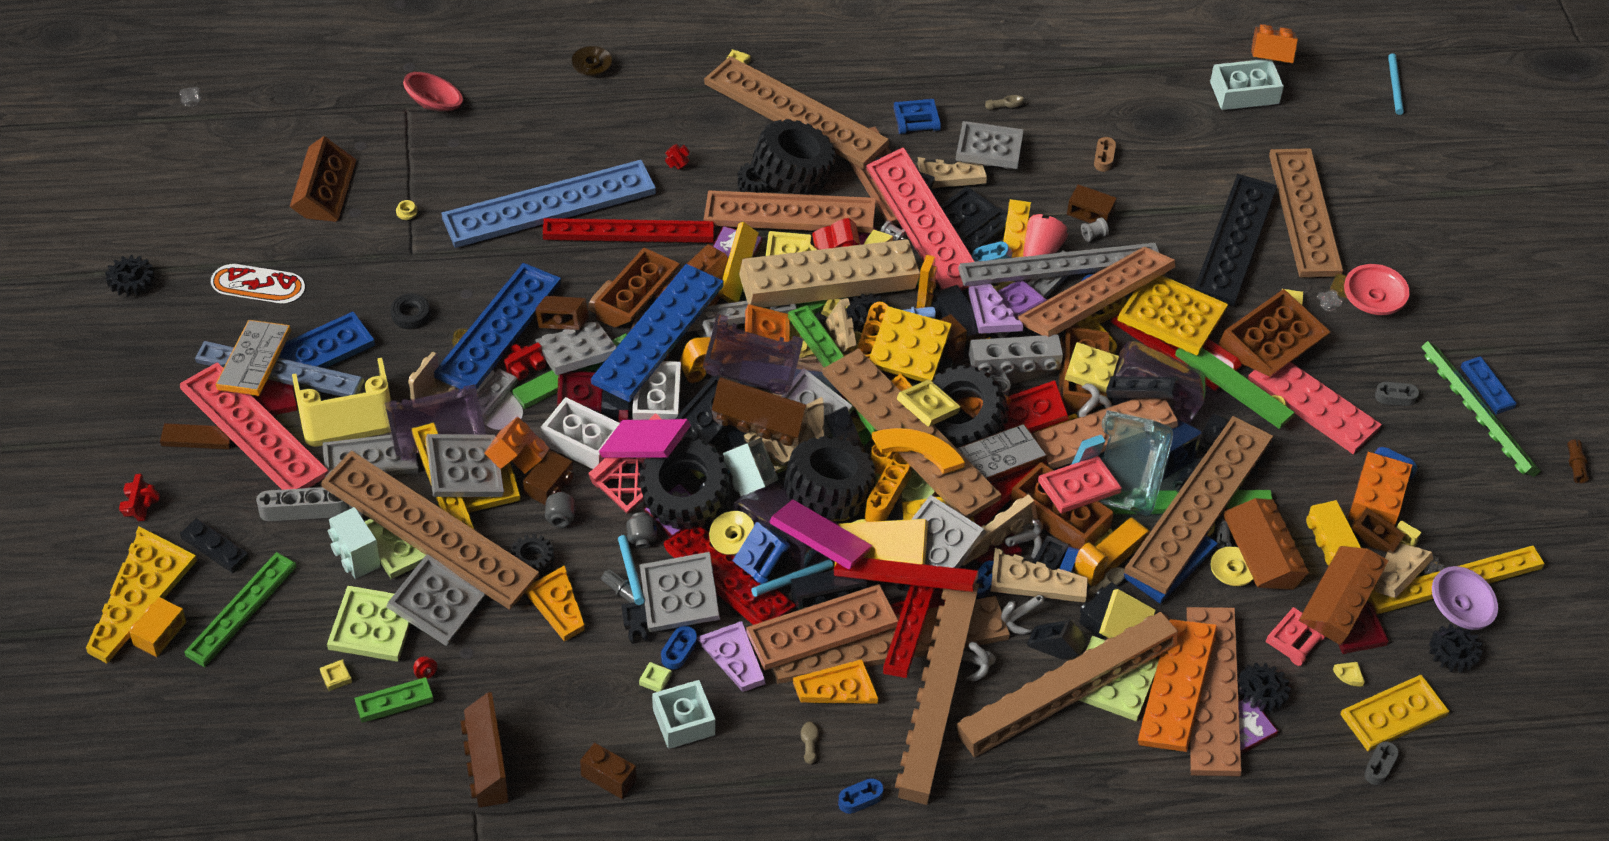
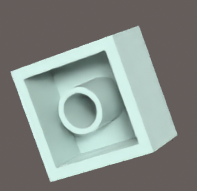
M762 437L723 453L727 469L733 477V486L740 496L779 480Z
M355 507L329 519L331 529L328 530V533L333 541L331 548L336 556L340 555L342 558L341 562L347 573L351 572L353 577L357 579L381 567L376 538Z
M699 680L652 693L653 711L668 749L715 735V718Z

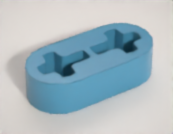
M997 242L976 248L971 257L975 262L1011 258L1013 252L1006 242Z

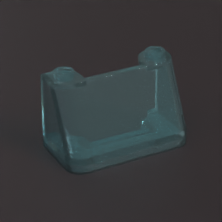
M1106 410V414L1102 419V428L1104 433L1109 435L1103 462L1122 489L1121 493L1099 500V502L1103 505L1149 516L1156 503L1173 439L1172 428L1154 420Z

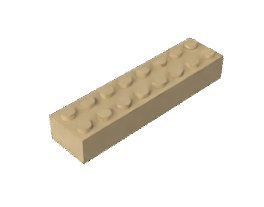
M905 239L742 259L739 275L748 304L764 308L861 296V294L869 295L870 293L877 294L915 289L920 272L909 240Z

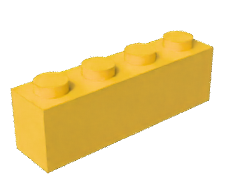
M1337 500L1311 506L1306 522L1309 529H1312L1315 534L1318 547H1321L1325 554L1327 565L1331 563L1340 546L1361 548Z

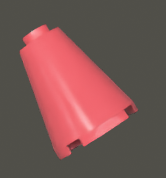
M1042 214L1030 217L1027 224L1023 257L1056 253L1068 237L1067 227L1061 221L1049 216V219L1042 218Z

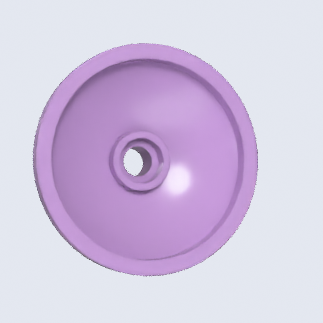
M1451 566L1441 570L1434 578L1432 583L1434 601L1440 612L1449 621L1470 630L1486 628L1494 621L1498 613L1497 598L1490 585L1480 575L1464 567Z

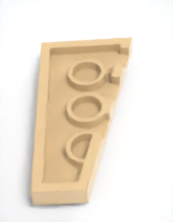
M1029 494L1023 499L1016 500L1012 507L1005 512L997 514L992 522L986 526H981L986 531V534L963 562V566L985 554L990 545L998 546L1004 543L1006 536L1009 534L1018 535L1023 532V526L1028 523L1032 526L1034 525L1032 520H1038L1035 502Z
M995 548L991 592L1034 597L1042 595L1044 598L1085 602L1087 577L1059 568L1053 570L1047 568L1046 564L1040 562L1034 564L1023 560V557L1015 554L1013 557L1003 554V550Z

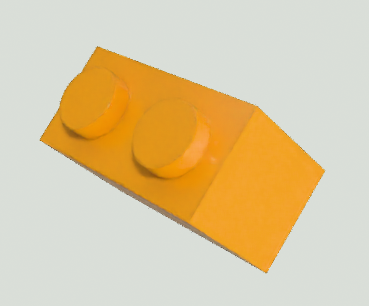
M159 597L153 604L148 606L142 618L132 625L130 636L133 645L158 657L186 623L183 609Z

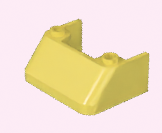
M377 358L380 376L372 377L366 381V393L321 401L320 395L316 390H300L297 374H292L304 439L309 446L317 447L323 446V442L389 433L394 429V414L382 358Z

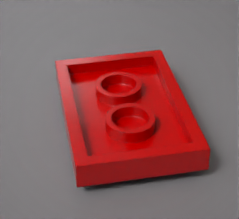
M1055 380L1008 396L1011 399V403L1008 406L1009 411L1007 412L1009 416L1008 423L1003 425L1005 430L1024 424L1032 433L1069 420Z

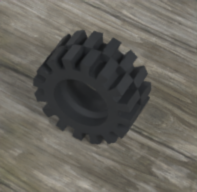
M751 161V165L747 162L738 170L737 187L739 192L771 193L774 191V188L768 182H754L750 180L752 178L762 179L761 175L757 174L753 161Z
M532 534V538L524 535V540L520 537L517 539V543L514 542L511 554L537 570L541 578L545 576V572L549 573L551 571L550 567L553 568L554 551L548 539L544 541V536L540 535L538 539L536 534ZM532 552L542 555L541 558L534 561L526 560L524 556Z

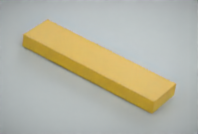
M745 222L738 224L722 279L723 288L718 293V296L728 303L739 302L743 289L739 275L742 259L752 258L758 237V232Z

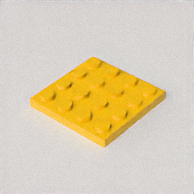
M1161 275L1134 291L1119 313L1117 320L1127 326L1143 331L1147 335H1152L1168 344L1198 355L1225 313L1228 304Z

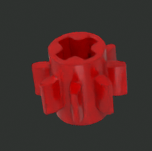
M675 144L665 152L668 156L665 158V162L670 168L675 166L677 169H680L690 161L687 157L690 151L685 145L679 147L678 144Z

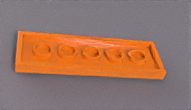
M1170 619L1169 622L1178 631L1177 646L1160 654L1138 743L1140 746L1187 752L1218 630L1217 625Z

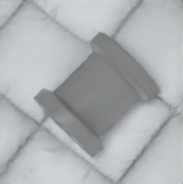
M1098 218L1096 222L1090 224L1084 223L1081 225L1082 236L1088 242L1097 236H1106L1109 232L1108 225L1103 218Z
M890 220L882 226L880 231L892 235L893 241L905 240L907 238L905 230L894 226Z

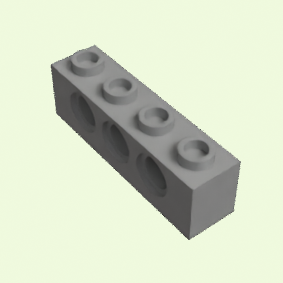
M1045 335L971 340L969 350L971 366L978 367L979 371L984 369L989 374L1056 370L1061 368L1063 357L1058 335L1050 337Z

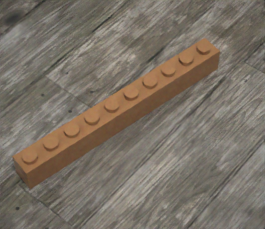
M976 583L973 592L943 589L941 599L946 601L944 606H939L936 619L941 621L939 626H934L932 640H936L934 647L929 646L926 660L931 662L929 667H924L921 681H925L924 688L919 687L916 702H920L919 709L914 708L911 723L915 724L914 731L909 730L906 744L910 745L909 752H903L900 766L905 768L903 774L898 773L895 788H899L898 798L927 805L977 596L978 583Z
M1161 612L1154 616H1148L1143 622L1134 627H1128L1123 633L1114 638H1108L1103 644L1093 649H1088L1083 655L1065 662L1063 666L1046 672L1041 678L1026 683L1021 689L1013 693L1006 694L1001 700L992 705H986L981 711L972 716L964 717L957 723L958 737L975 758L1177 646L1178 631Z

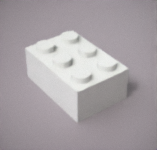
M663 361L633 398V420H649L655 413L661 419H675L679 415L681 362Z
M565 397L541 426V439L550 449L594 469L605 459L602 458L599 450L620 423Z

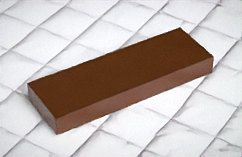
M164 423L160 444L161 446L230 450L232 440L218 426Z

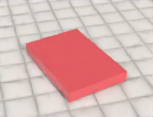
M1099 456L1040 475L1038 482L1061 514L1119 494L1122 489Z

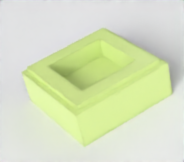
M649 662L639 680V685L656 692L662 691L672 675V670Z

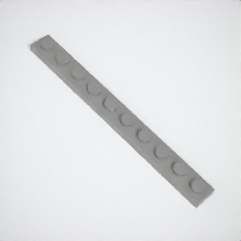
M1156 243L960 263L958 270L963 285L972 286L1099 272L1144 246L1158 253L1159 251Z

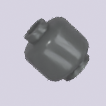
M564 492L550 495L545 503L546 520L552 526L558 528L565 527L573 522L576 508L575 500Z
M635 513L626 523L627 539L631 544L636 545L637 548H648L658 537L656 520L649 513Z

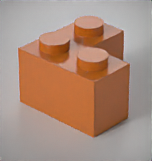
M517 416L500 430L484 454L499 469H502L512 461L525 474L544 458L550 448Z

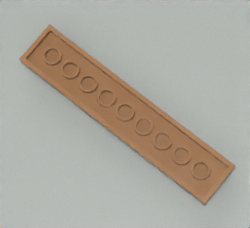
M731 56L704 78L705 85L773 121L791 119V121L799 120L804 124L813 125V128H818L824 136L826 135L830 139L836 155L863 169L889 145L888 138Z
M859 348L823 368V375L877 431L894 428L918 430L943 440L956 450L964 460L965 465L963 468L943 474L933 462L926 459L921 453L915 451L898 452L952 509L970 519L1001 499V493L934 425L928 427L897 400L901 391Z
M1232 416L1129 561L1124 573L1166 595L1270 445L1273 436Z
M352 450L321 482L324 489L353 508L355 507L356 510L425 555L428 554L463 580L509 610L539 577L537 570Z
M996 596L975 600L964 648H968L970 642L983 645L1009 640V632L1006 623L1001 619L1002 612ZM939 607L929 608L914 658L926 656L929 646H935L936 640H932L934 626L940 625L941 620L936 619ZM901 614L895 615L898 621ZM896 627L773 667L777 684L792 682L793 677L861 659L865 667L884 664Z

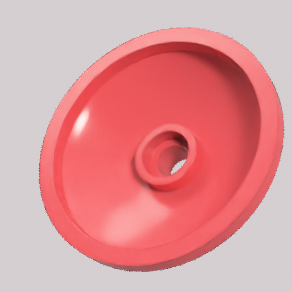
M411 72L404 78L403 85L406 92L425 109L452 111L458 109L462 104L463 97L459 90L438 76L424 72Z
M1365 264L1351 270L1345 279L1344 291L1348 300L1355 307L1369 314L1388 315L1395 313L1405 306L1409 298V287L1406 280L1397 271L1384 265Z

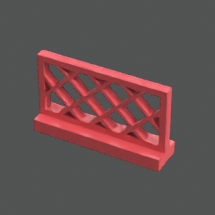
M655 413L649 420H659L661 418ZM605 458L588 474L591 482L597 488H600L625 513L629 514L644 500L641 488H638V479L640 477L639 463H643L645 459L650 458ZM626 464H636L635 473H623V467ZM635 478V488H622V479ZM610 479H619L618 488H608L604 484ZM622 493H634V500L626 505L621 501Z

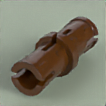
M1576 439L1571 440L1567 443L1570 455L1568 462L1569 466L1572 467L1574 482L1578 483L1579 477L1580 484L1589 479L1586 470L1587 458L1583 453L1582 442L1578 440L1576 443Z

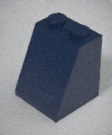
M1178 419V427L1126 444L1160 481L1189 465L1197 455L1202 433Z

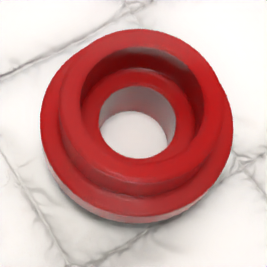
M427 656L420 657L413 666L415 676L418 679L425 677L429 679L437 670V662Z

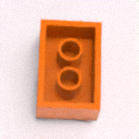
M1260 24V27H1255L1251 52L1253 57L1293 63L1298 39L1290 28L1280 27V30H1273L1270 25Z
M1368 452L1348 519L1355 520L1367 507L1395 527L1412 464Z

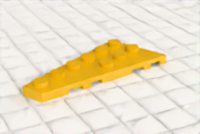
M138 526L134 543H131L129 547V554L126 561L122 563L110 591L111 596L108 603L103 607L102 617L99 623L96 624L87 644V653L108 663L131 637L130 630L132 625L142 618L149 605L153 604L159 597L164 599L196 563V555Z

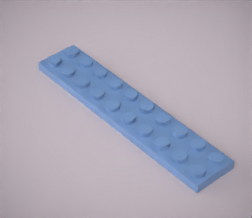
M642 160L442 212L441 214L452 243L456 248L542 225L544 218L564 219L656 194V188Z

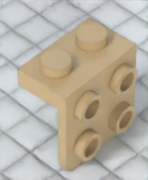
M431 352L428 357L423 359L418 370L410 375L408 383L410 386L412 409L436 419L459 388L434 378V371L439 366L438 354Z

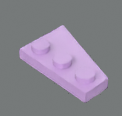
M991 284L969 286L968 292L979 333L1023 331L1022 322L1015 319L1013 316L1014 312L1003 304L1002 297Z
M742 621L697 637L698 643L742 692L766 684Z

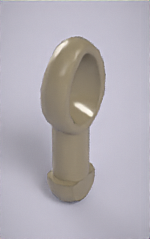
M1009 95L1001 100H987L985 107L988 110L1001 107L1016 108L1024 103V97Z
M1121 567L1108 570L1101 582L1090 587L1089 595L1095 598L1097 591L1101 587L1105 588L1111 582L1119 585L1125 577V570Z
M810 721L806 722L801 729V739L805 743L804 760L807 764H813L816 761L815 743L819 738L817 726Z

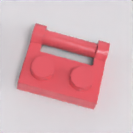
M1293 607L1267 636L1266 643L1288 656L1295 665L1301 666L1306 660V655L1325 636L1298 621L1302 612ZM1307 630L1312 632V635L1299 650L1293 647Z

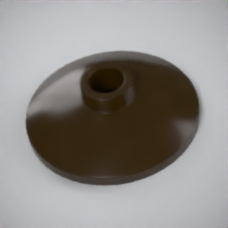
M598 46L580 48L572 56L573 68L583 75H600L606 72L612 64L610 53Z

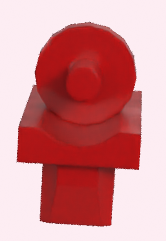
M539 342L520 348L517 344L511 346L512 353L504 360L507 368L506 372L518 377L519 381L527 377V368L533 366L535 370L539 371L546 366V361L542 354V346Z
M135 474L133 482L125 483L124 494L129 500L120 502L119 511L125 517L134 516L138 522L145 521L148 507L159 501L160 494L154 490V485L148 484L143 480L142 474Z

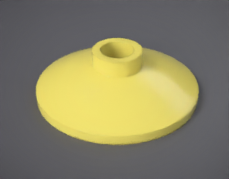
M725 512L713 521L709 531L710 542L718 552L725 555H736L753 529L754 523L743 512ZM733 534H738L737 537L731 539V536Z
M1238 547L1221 548L1212 556L1211 570L1221 582L1231 586H1243L1253 581V577Z

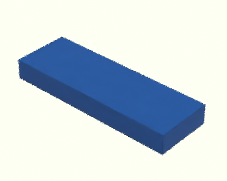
M1481 356L1462 362L1461 369L1495 414L1515 408L1517 403Z

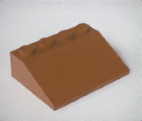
M1283 289L1227 328L1218 345L1236 356L1241 364L1271 377L1328 336L1330 331Z

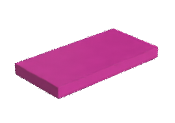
M688 419L622 420L599 450L602 458H668L691 424Z
M791 500L776 512L769 522L847 569L852 568L869 553L872 547L871 544L795 500Z

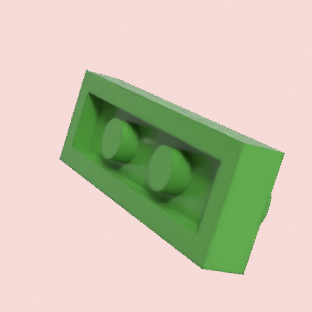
M426 677L355 698V704L362 723L433 702V696Z

